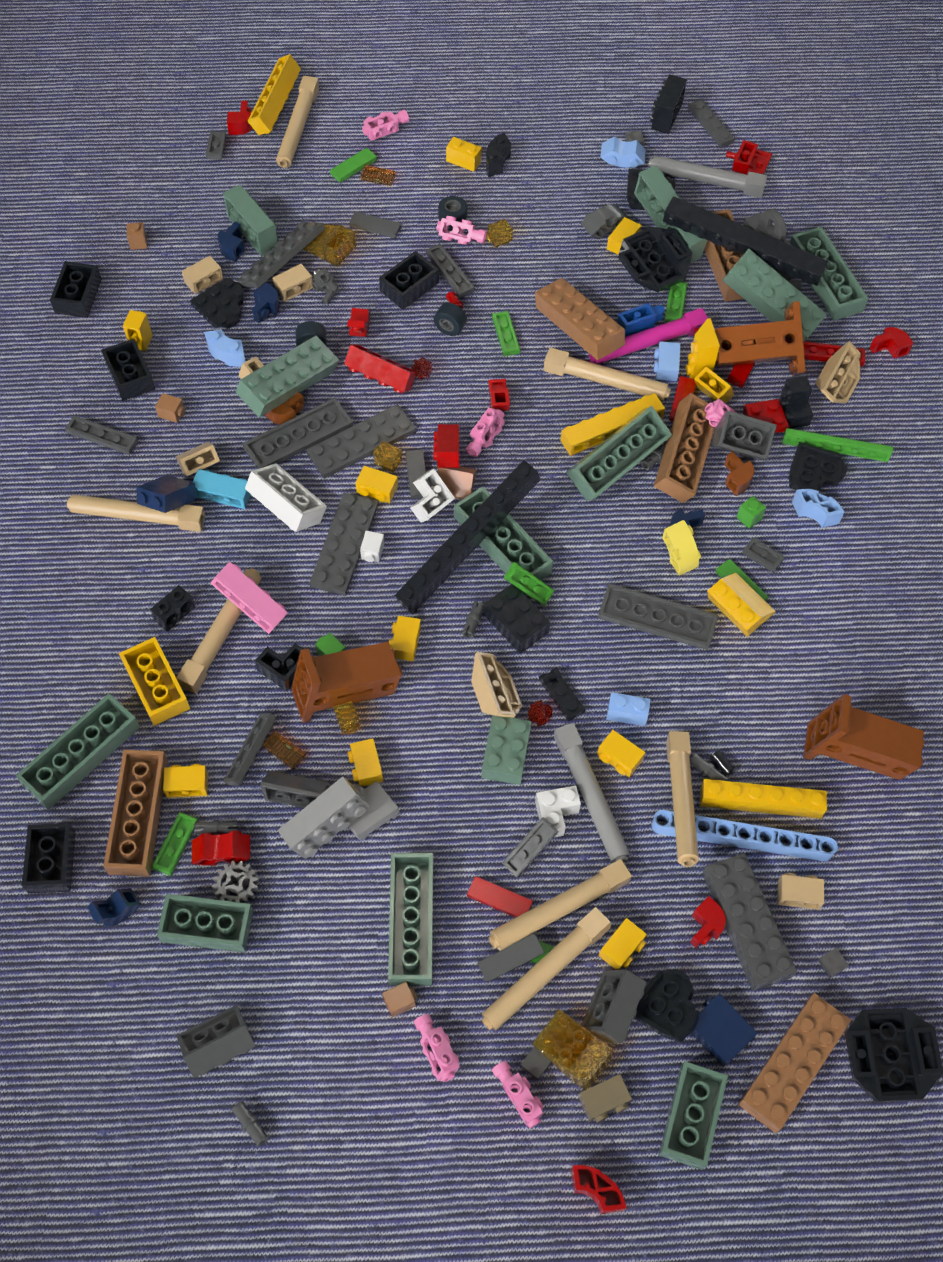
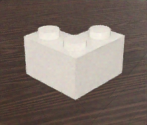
M434 469L424 473L413 482L423 498L410 507V509L420 522H424L455 499Z
M570 786L536 793L535 804L539 821L542 817H545L559 831L555 837L564 836L566 827L563 816L579 813L581 803L577 787Z

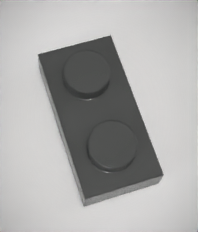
M210 131L206 159L222 160L227 138L226 132Z
M754 537L742 552V554L773 573L785 558V556Z

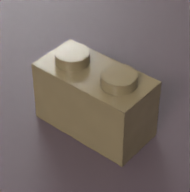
M620 1074L584 1090L578 1095L589 1122L596 1120V1123L609 1117L608 1113L614 1110L616 1113H620L628 1109V1104L632 1101Z

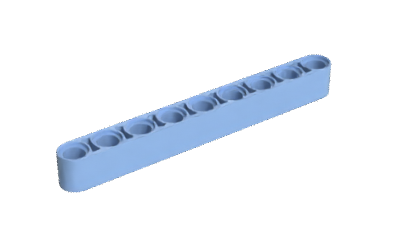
M659 810L655 813L651 824L655 833L676 837L674 811ZM695 815L697 841L818 861H829L838 848L836 841L830 837ZM657 820H664L666 825L659 824ZM698 826H703V827H705V828L707 829V831H706V832L700 831L699 828H698ZM719 830H725L728 835H722ZM739 833H745L748 838H742ZM760 836L766 837L768 842L762 841ZM780 840H786L789 845H783ZM801 843H806L809 849L802 847ZM822 846L827 847L830 852H825Z

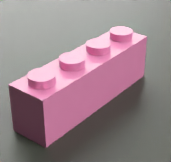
M230 561L211 582L215 588L268 634L288 613L282 604L275 602L267 591L259 588L252 578L243 574L241 569Z

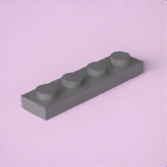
M702 99L688 105L689 111L720 148L734 143L735 138Z
M441 244L426 250L428 258L439 269V272L459 298L474 292L472 283Z
M73 415L65 428L66 433L127 455L131 454L138 443L137 437Z
M262 713L258 716L223 780L227 785H240L244 781L247 770L254 763L258 750L264 745L265 737L274 726L273 723L276 717L272 713Z

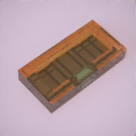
M365 165L360 177L363 181L392 186L396 172Z
M274 731L263 745L265 750L292 770L306 757L304 751L277 731Z

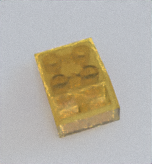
M324 224L326 229L303 249L338 267L356 247L355 232L342 225Z
M558 1009L532 1043L564 1075L583 1090L591 1087L613 1057V1049L560 1009Z

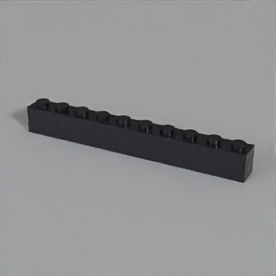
M674 196L664 211L663 222L668 225L680 228L684 232L694 234L699 238L706 239L715 245H720L741 255H744L750 249L770 267L787 273L794 278L806 281L808 284L818 286L829 262Z
M523 460L394 595L398 602L413 615L540 481L538 471Z

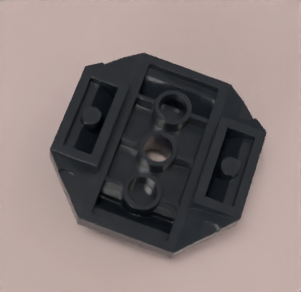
M649 227L623 239L618 259L636 283L640 284L645 290H653L658 293L686 279L693 253L675 228Z
M907 1008L862 1010L845 1032L852 1079L876 1103L920 1101L924 1099L943 1074L935 1027L922 1020ZM886 1051L893 1053L894 1061L887 1058Z

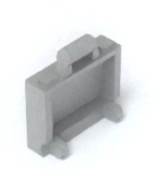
M377 781L365 789L359 785L355 786L370 806L362 816L356 817L348 826L359 841L361 839L365 840L368 834L391 818L394 820L397 818V814L400 813L398 806Z

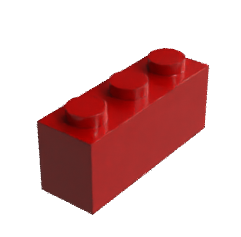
M438 424L437 431H434L433 461H437V468H459V424Z

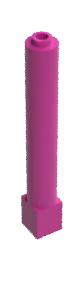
M703 308L685 313L682 318L626 336L623 347L598 361L589 354L590 361L600 364L659 344V342H665L686 334L688 337L694 335L695 328L700 329L708 317Z

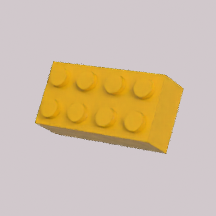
M156 637L119 653L154 726L190 709L188 701Z

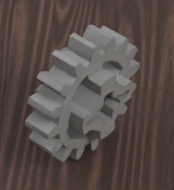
M232 861L229 867L227 864H223L224 870H217L219 877H213L216 884L212 885V887L216 890V897L222 901L239 903L244 901V903L248 904L247 898L254 899L253 891L259 890L258 886L255 885L259 883L258 877H255L257 875L256 871L251 870L250 864L244 867L243 861H240L238 865ZM236 881L239 885L235 886L233 883Z

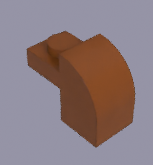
M299 392L296 393L289 400L264 416L278 425L295 418L296 413H299L304 407L303 396Z
M731 452L727 455L724 464L730 471L725 485L735 496H738L749 488L754 474V466L750 460L744 464L739 456Z

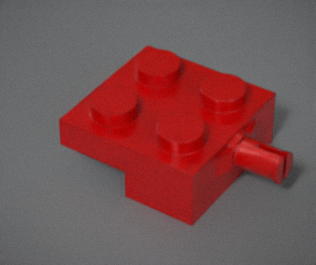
M743 140L739 151L734 153L728 150L726 157L734 159L732 171L748 175V172L764 175L772 153L757 149L758 144Z
M779 399L744 405L743 415L777 425L775 433L785 432L786 428L789 429Z

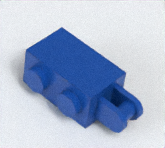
M647 303L619 313L617 323L625 329L626 337L653 328L655 322L663 319L665 308L661 305L651 307Z

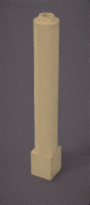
M303 76L301 80L299 95L276 157V162L280 167L288 168L292 164L312 103H315L319 93V81L316 77Z
M550 347L544 360L543 371L563 376L565 373L643 396L655 393L661 401H664L665 398L668 399L671 388H668L669 384L569 356V352Z
M74 494L67 500V508L71 513L176 525L181 530L202 532L205 520L204 509L201 506L184 505L163 513L132 501Z
M251 568L243 572L247 577L252 578L258 586L262 578L257 570ZM229 599L225 602L192 659L186 661L176 679L181 688L195 694L198 693L208 676L207 670L241 615L242 610Z
M669 731L666 747L667 760L670 762L677 860L679 864L685 867H692L699 861L689 758L691 753L689 732Z
M620 859L601 869L593 877L490 931V944L494 949L497 948L501 951L606 893L609 895L629 884L632 875Z
M596 907L577 923V927L482 1013L484 1017L481 1020L488 1030L493 1028L496 1031L583 950L590 944L593 945L611 929V922Z

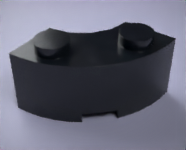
M505 133L497 135L487 147L486 173L488 177L503 173V163L511 156V142Z

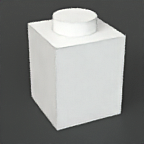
M365 531L360 548L361 559L368 562L380 561L385 544L384 534Z

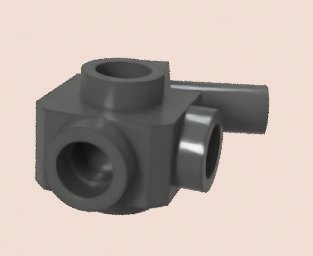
M317 269L313 273L314 282L312 286L317 292H326L322 302L328 304L333 295L335 296L340 291L339 285L334 281V277L327 269Z

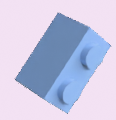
M659 342V347L655 348L654 359H657V362H654L653 372H656V380L677 381L680 365V343Z
M611 692L606 720L645 726L649 713L650 699Z

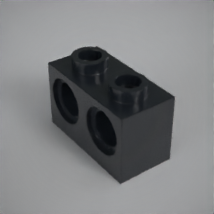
M178 585L155 604L150 611L154 620L164 630L168 631L192 611L195 605L192 596Z

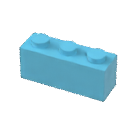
M198 469L193 480L196 498L245 509L251 496L245 489L247 480L243 478L238 479L226 474L221 475L209 470Z

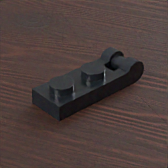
M555 667L550 670V673L539 676L541 684L568 722L585 713V708L563 679L558 668ZM553 679L557 682L554 685L550 683Z

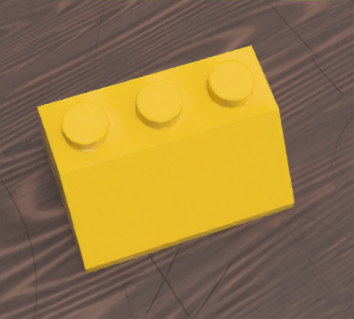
M711 318L703 323L696 332L693 342H691V353L688 354V365H686L685 370L686 374L692 379L705 367H708L711 371L714 370L720 345Z
M737 573L721 578L707 591L708 599L747 637L775 613V610Z

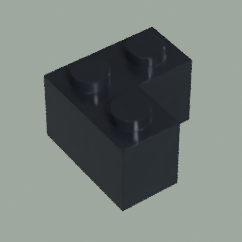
M807 376L786 379L785 385L782 388L779 402L789 429L809 426L813 418L808 402L812 388Z
M295 643L282 657L267 646L255 659L257 671L287 692L292 687L300 651L303 648Z

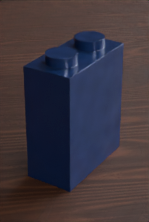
M165 475L137 486V504L163 513L196 501L195 483L170 475Z
M719 994L715 998L710 996L703 1003L705 1008L700 1013L696 1010L699 1021L692 1035L724 1068L758 1033Z

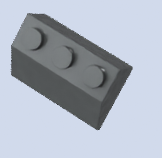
M726 411L715 428L710 447L734 452L735 454L756 460H768L777 425Z
M281 770L269 771L260 785L265 801L305 808L330 787L329 782H326L324 779H309L301 774L289 775Z
M628 970L603 971L579 1031L610 1043H623L628 1036L629 1026L636 1015V1008L644 995V988L647 982Z
M237 1005L176 1035L183 1058L193 1078L205 1075L211 1069L224 1065L230 1059L240 1054H245L255 1047Z

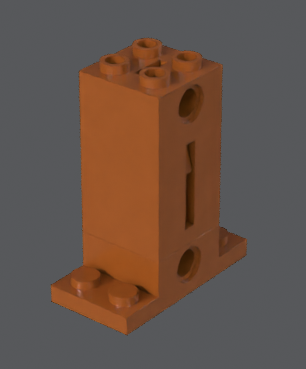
M800 301L792 302L786 307L787 310H784V318L787 321L716 328L715 333L720 347L715 367L791 359V362H789V372H792V376H799L805 373ZM785 337L789 339L790 343L785 341ZM721 344H725L727 350L722 349Z
M389 642L316 657L311 656L309 649L301 650L291 691L302 723L310 722L312 714L316 711L395 694L400 677L402 676V669L400 665H397L395 651L390 647Z
M843 694L808 722L803 754L805 759L811 760L821 754L898 780L919 769L923 763V758L921 757L922 748L925 743L923 730L853 708L851 705L852 696Z

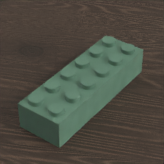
M657 165L641 171L634 192L635 196L657 227L664 229L675 228L693 253L690 263L700 260L707 240L663 222L664 211L672 197L681 199L680 196L676 194L671 183L666 180L663 172L659 170Z
M818 227L792 235L790 240L792 246L829 261L818 286L810 285L833 321L863 312L869 298L823 228Z
M750 249L745 252L722 280L771 322L787 321L784 318V310H787L786 307L792 302L800 301L803 341L812 334L827 315Z
M314 336L240 379L236 393L260 418L289 400L296 393H301L332 374L339 359L317 336Z
M650 406L639 412L567 470L566 473L586 501L595 499L671 437L672 434L655 409Z
M482 486L454 505V518L462 525L491 494ZM509 514L479 544L505 574L513 562L519 564L540 580L552 573L553 561Z
M108 693L15 776L22 786L49 810L140 728L135 716Z
M391 853L389 986H398L404 982L408 986H432L433 853Z

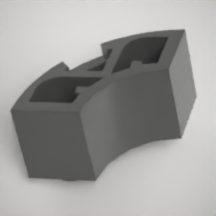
M607 204L592 213H588L580 224L592 237L600 240L607 233L614 231L624 217L628 219L629 217L619 206Z

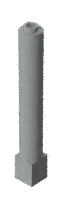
M656 155L650 158L648 168L657 165L660 171L668 173L669 176L744 191L743 195L761 199L767 180V175L748 172V175Z
M574 723L556 728L554 739L562 757H565L611 863L620 859L623 863L627 862L630 852L582 748L583 743Z

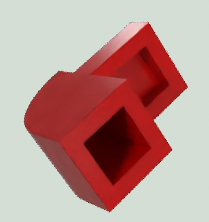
M241 100L240 112H228L227 127L229 135H243L253 129L248 122L252 113L251 107L248 106V100Z
M351 309V319H348L347 327L350 328L349 335L367 337L371 314L369 309Z
M887 327L882 335H877L873 338L869 349L872 354L888 349L892 357L896 359L908 355L914 343L905 331L895 327Z
M506 379L488 380L490 408L509 411L510 400Z
M708 896L692 914V917L703 926L690 941L695 948L700 944L705 946L712 936L717 940L725 927L724 911Z

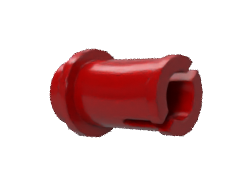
M453 291L447 293L446 299L448 302L456 304L463 310V302L458 299L456 293Z

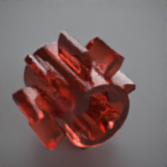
M423 357L420 358V361L415 359L413 366H411L413 370L417 371L416 376L421 380L424 379V376L430 378V374L434 370L431 367L432 362L426 361V358Z
M540 700L530 705L531 708L528 709L530 721L533 723L537 722L538 726L545 725L546 722L550 721L552 709L549 704H543V700Z

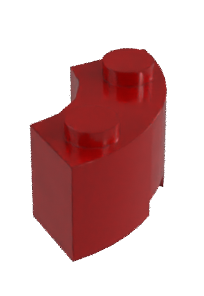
M238 830L222 835L202 833L199 837L192 840L191 864L217 866L218 862H228L231 865L232 861L236 864L250 859V835L242 834Z
M572 1165L571 1175L574 1193L585 1194L592 1198L598 1205L600 1214L623 1212L627 1209L620 1189L607 1175L590 1166Z

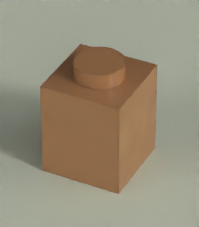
M143 222L127 223V239L131 250L147 249V235Z
M162 393L155 406L158 417L178 423L179 419L185 414L182 399Z
M406 982L382 993L383 1000L392 1018L416 1007L415 999H417L414 988L408 987Z

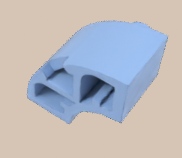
M613 137L602 143L600 157L608 164L614 166L635 168L645 164L646 150L638 140L625 142Z
M221 329L204 332L208 350L216 360L219 359L225 362V365L241 367L246 362L241 340L228 338Z
M796 490L792 500L798 517L806 516L813 518L822 528L839 524L844 514V510L831 496L828 498L817 490Z

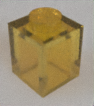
M506 219L488 225L486 237L495 248L512 241L513 229Z
M382 441L380 446L374 449V463L388 471L394 472L402 461V449Z
M352 701L333 706L341 735H350L360 729V721Z

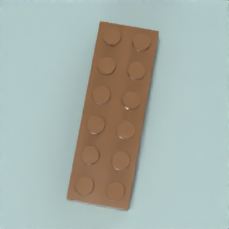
M730 209L712 212L735 222ZM707 240L704 251L724 302L744 299L722 281L743 255L730 251L720 245H715Z
M563 278L535 292L536 308L597 361L625 345V329Z
M692 393L687 395L678 404L670 430L672 436L667 440L654 483V487L682 503L696 494L715 428L705 418L707 414L705 407L709 403Z
M123 749L103 866L108 875L151 876V866L164 792V767L168 766V759L164 751Z
M813 993L738 1105L774 1133L781 1130L846 1030L851 1019Z

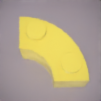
M684 520L664 529L662 537L669 551L670 563L679 576L699 566V559H701V554L692 536L694 535L693 529Z

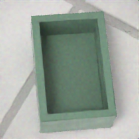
M492 715L481 778L521 785L532 721Z

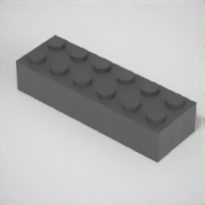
M745 853L707 865L702 875L713 900L724 911L726 919L725 929L752 992L791 979L797 970Z

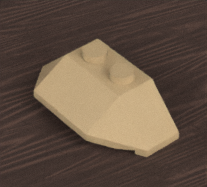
M850 341L828 359L815 382L820 391L833 403H847L860 380L859 359L861 353Z
M476 652L471 682L482 713L514 718L521 709L522 703L511 675L496 660L497 658L494 654Z

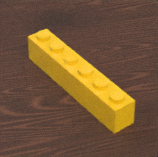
M291 54L278 59L248 119L249 124L258 135L269 134L273 130V125L277 121L285 101L288 99L295 80L298 78L301 68Z
M655 393L645 395L641 399L630 401L626 405L615 407L591 419L582 420L576 425L567 426L561 431L560 441L569 455L572 456L600 445L639 412L650 406L663 419L665 407Z
M704 779L700 787V807L821 819L827 811V791Z

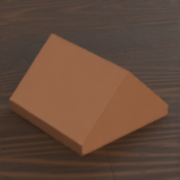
M459 466V468H438L437 474L455 498L464 499L472 493L477 469Z

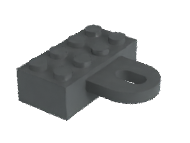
M769 209L763 213L759 212L744 220V226L791 245L785 239L786 224L777 210ZM775 270L786 280L794 278L787 273Z

